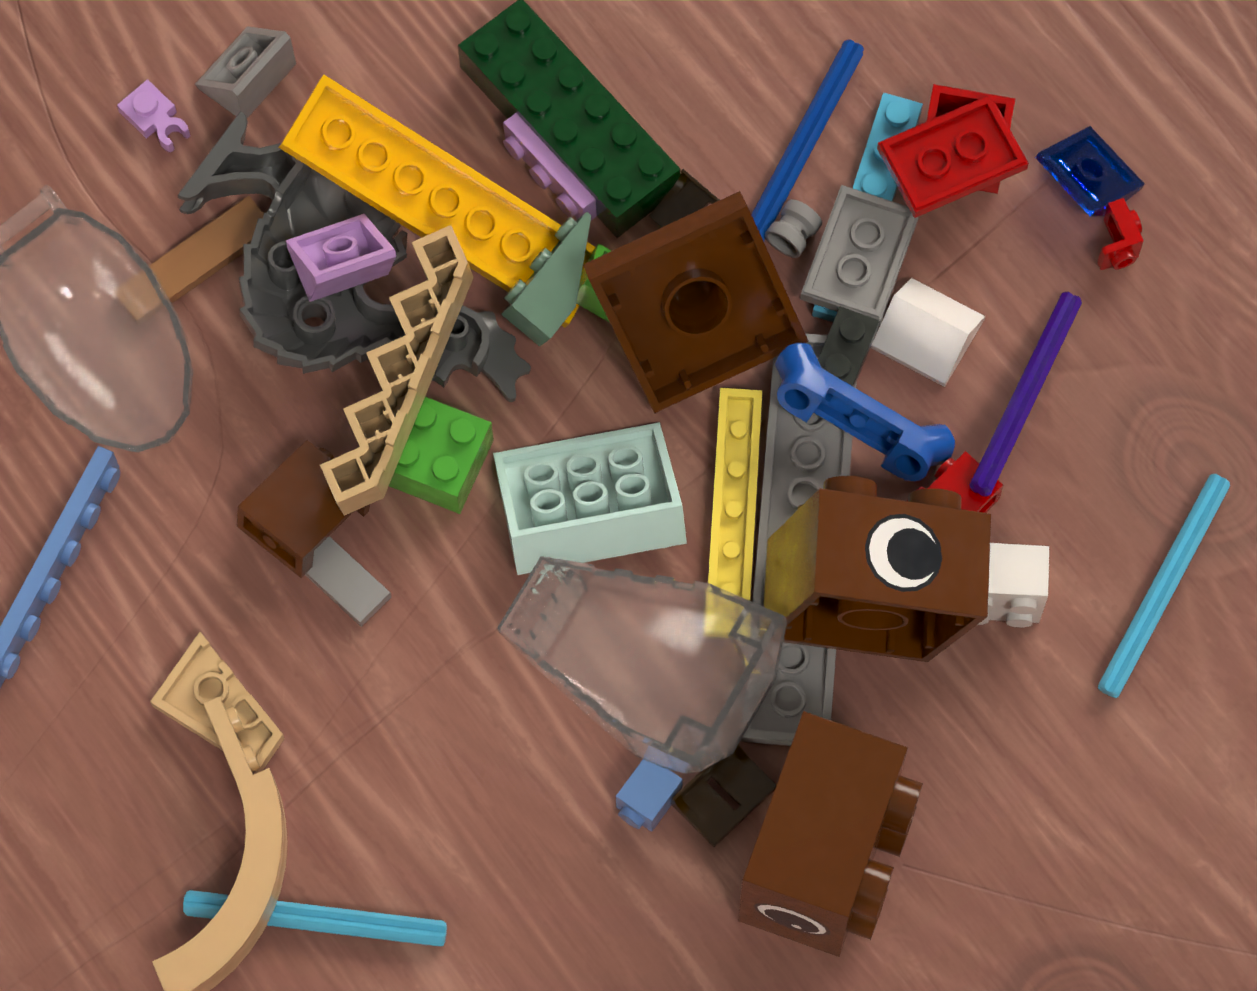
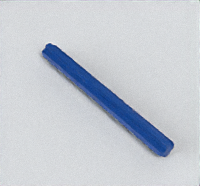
M849 39L843 42L751 214L763 241L766 238L765 232L776 220L863 56L864 48L859 43Z

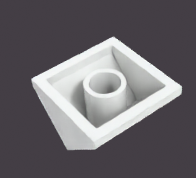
M911 278L894 294L871 348L945 387L985 320V316Z

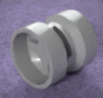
M790 199L781 210L782 217L780 221H775L765 232V237L779 252L792 258H798L806 248L805 239L816 234L822 225V220L808 205L798 200Z

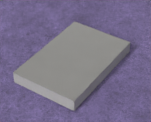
M841 185L803 286L800 300L837 312L841 306L880 320V326L919 217L914 218L908 206Z

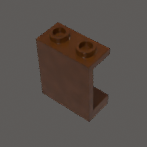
M308 440L242 501L237 509V527L300 578L313 567L314 551L353 513L343 515L320 467L321 464L334 459V456L324 448L318 449ZM370 504L356 511L364 517L369 512Z

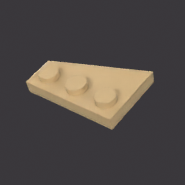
M199 632L150 703L158 711L223 751L203 704L220 696L226 709L232 706L235 707L244 728L243 731L236 734L242 748L251 745L260 766V770L255 772H261L284 741V735L253 696L248 693L224 660L210 646V643L203 634Z

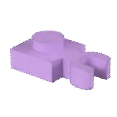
M148 79L117 105L119 113L146 139L156 131L162 148L168 152L175 150L173 142L167 138L170 133L180 132L186 139L190 137L187 124L182 119L173 117L177 113L175 105Z

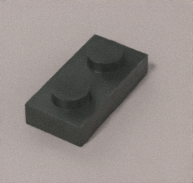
M840 306L818 358L822 369L854 387L878 330L880 320Z

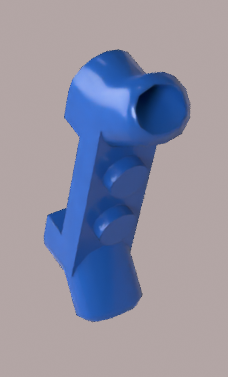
M794 343L787 346L779 354L775 366L782 379V383L777 391V399L780 405L806 423L815 413L883 453L885 457L880 467L906 481H919L926 477L930 466L942 465L952 456L955 448V439L946 425L918 426L822 369L810 344Z

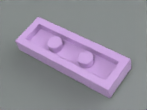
M517 113L504 121L505 140H503L505 148L514 159L519 160L522 158L531 168L529 171L532 178L542 189L549 187L557 196L556 202L563 213L568 217L572 218L575 216L578 219L585 212H588L591 215V220L597 216L596 199Z

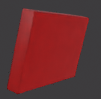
M991 94L878 142L877 146L878 152L914 218L1028 169L1029 164Z

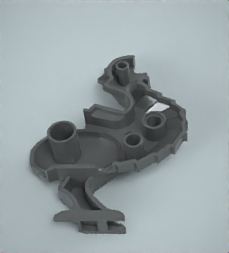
M240 111L178 194V198L185 201L179 210L184 214H192L212 199L231 195L263 194L271 198L273 201L267 213H264L263 219L258 218L251 244H243L244 276L239 277V285L244 307L239 309L240 317L254 336V348L277 357L278 365L302 368L303 374L327 368L334 372L355 359L362 363L368 360L367 352L405 336L393 306L371 300L363 289L366 283L309 302L287 249L286 240L365 214L395 249L396 258L392 265L393 267L407 258L408 233L402 230L397 234L401 224L278 148L281 143L262 148L244 146L248 121L246 115ZM462 305L432 381L437 382L444 388L450 375L455 370L463 369L476 377L482 372L492 380L507 401L514 402L516 400V380L521 376L529 374L531 366L516 354L514 349L516 344L515 336L499 327L495 313L492 311L477 313ZM311 317H318L324 323L317 327H311L304 321Z

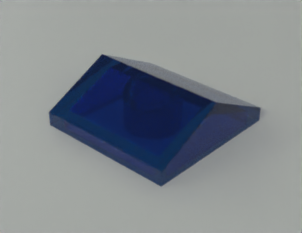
M1091 126L1038 152L1035 157L1090 217L1105 216L1108 203L1124 198L1126 202L1145 185Z

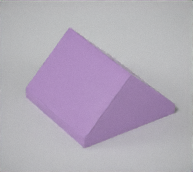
M365 214L286 240L287 249L309 302L388 275L396 258L395 249Z

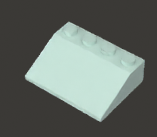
M660 422L493 453L517 575L687 544L683 506Z

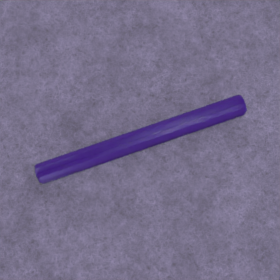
M1063 292L1060 295L970 482V489L973 492L979 493L984 497L991 495L1082 304L1079 296L1073 295L1070 292Z

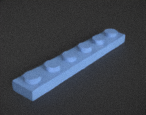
M100 446L95 450L0 626V688L5 679H11L16 673L20 664L19 653L26 641H32L37 634L41 623L39 616L46 603L51 604L55 600L61 586L59 579L65 567H71L76 561L81 549L79 541L86 528L90 530L96 524L101 511L99 504L105 493H111L118 483L120 477L119 464L114 452Z

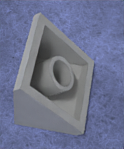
M247 26L195 85L200 91L233 115L237 116L241 111L248 118L296 65L291 37L285 31Z

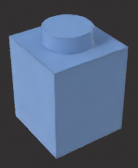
M646 754L616 795V808L620 810L618 815L630 826L636 829L644 826L652 832L671 807L672 798L683 788V779Z

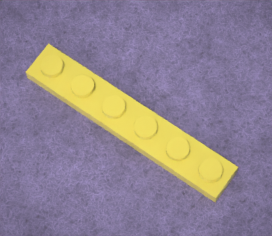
M720 388L705 636L748 638L762 390Z

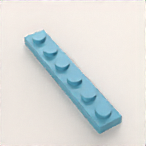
M883 93L853 189L893 201L897 185L877 150L878 142L917 126L923 103ZM814 305L812 316L834 322L837 311Z

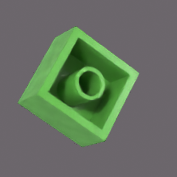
M425 397L389 487L460 514L494 441L492 423Z

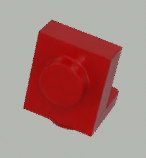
M1121 198L1108 203L1103 221L1114 243L1101 249L1097 262L1100 270L1110 267L1119 270L1130 266L1139 257L1144 242L1140 234L1142 233V224L1137 212L1134 209L1129 210L1125 199Z

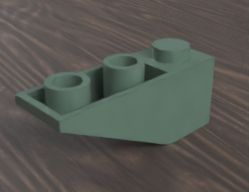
M585 212L576 221L569 217L554 235L559 240L551 252L544 248L529 266L534 273L525 283L519 279L504 297L509 304L501 315L539 347L552 338L576 307L591 215L588 212Z

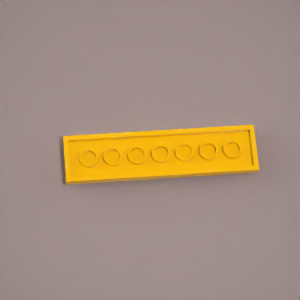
M324 74L319 79L278 147L421 238L451 225L470 268L507 292L510 291L519 279L526 283L534 273L529 267L544 248L551 252L559 242L554 235L562 225ZM589 242L586 245L583 264L588 262L595 249V246ZM576 304L574 310L561 326L565 328L570 324L580 305Z

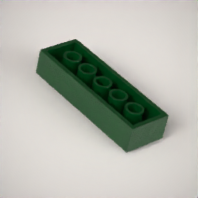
M517 0L458 44L460 68L507 119L517 113L596 199L597 217L616 238L620 237L651 213L681 175L680 167L524 0Z

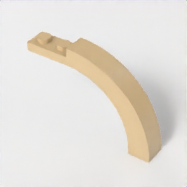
M220 696L203 704L242 798L246 827L244 854L235 884L227 900L214 918L190 941L169 954L152 961L164 991H210L236 969L262 935L275 909L286 868V818L275 778L270 768L253 774V772L260 770V766L251 745L244 748L241 746L236 734L244 730L234 706L226 709Z

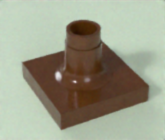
M740 191L583 264L588 279L654 414L779 356L791 344L809 342Z

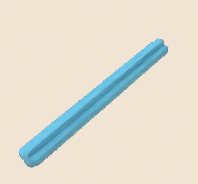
M1217 474L1209 475L1099 682L1098 689L1102 693L1113 698H1117L1121 694L1230 487V482Z
M189 890L184 897L183 912L187 916L213 919L229 895ZM277 901L267 923V926L432 946H443L447 936V925L442 920Z

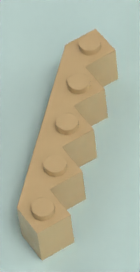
M451 225L412 242L427 281L389 297L405 336L366 353L383 391L343 408L360 447L320 465L334 499L344 516L384 498L472 283L473 275Z

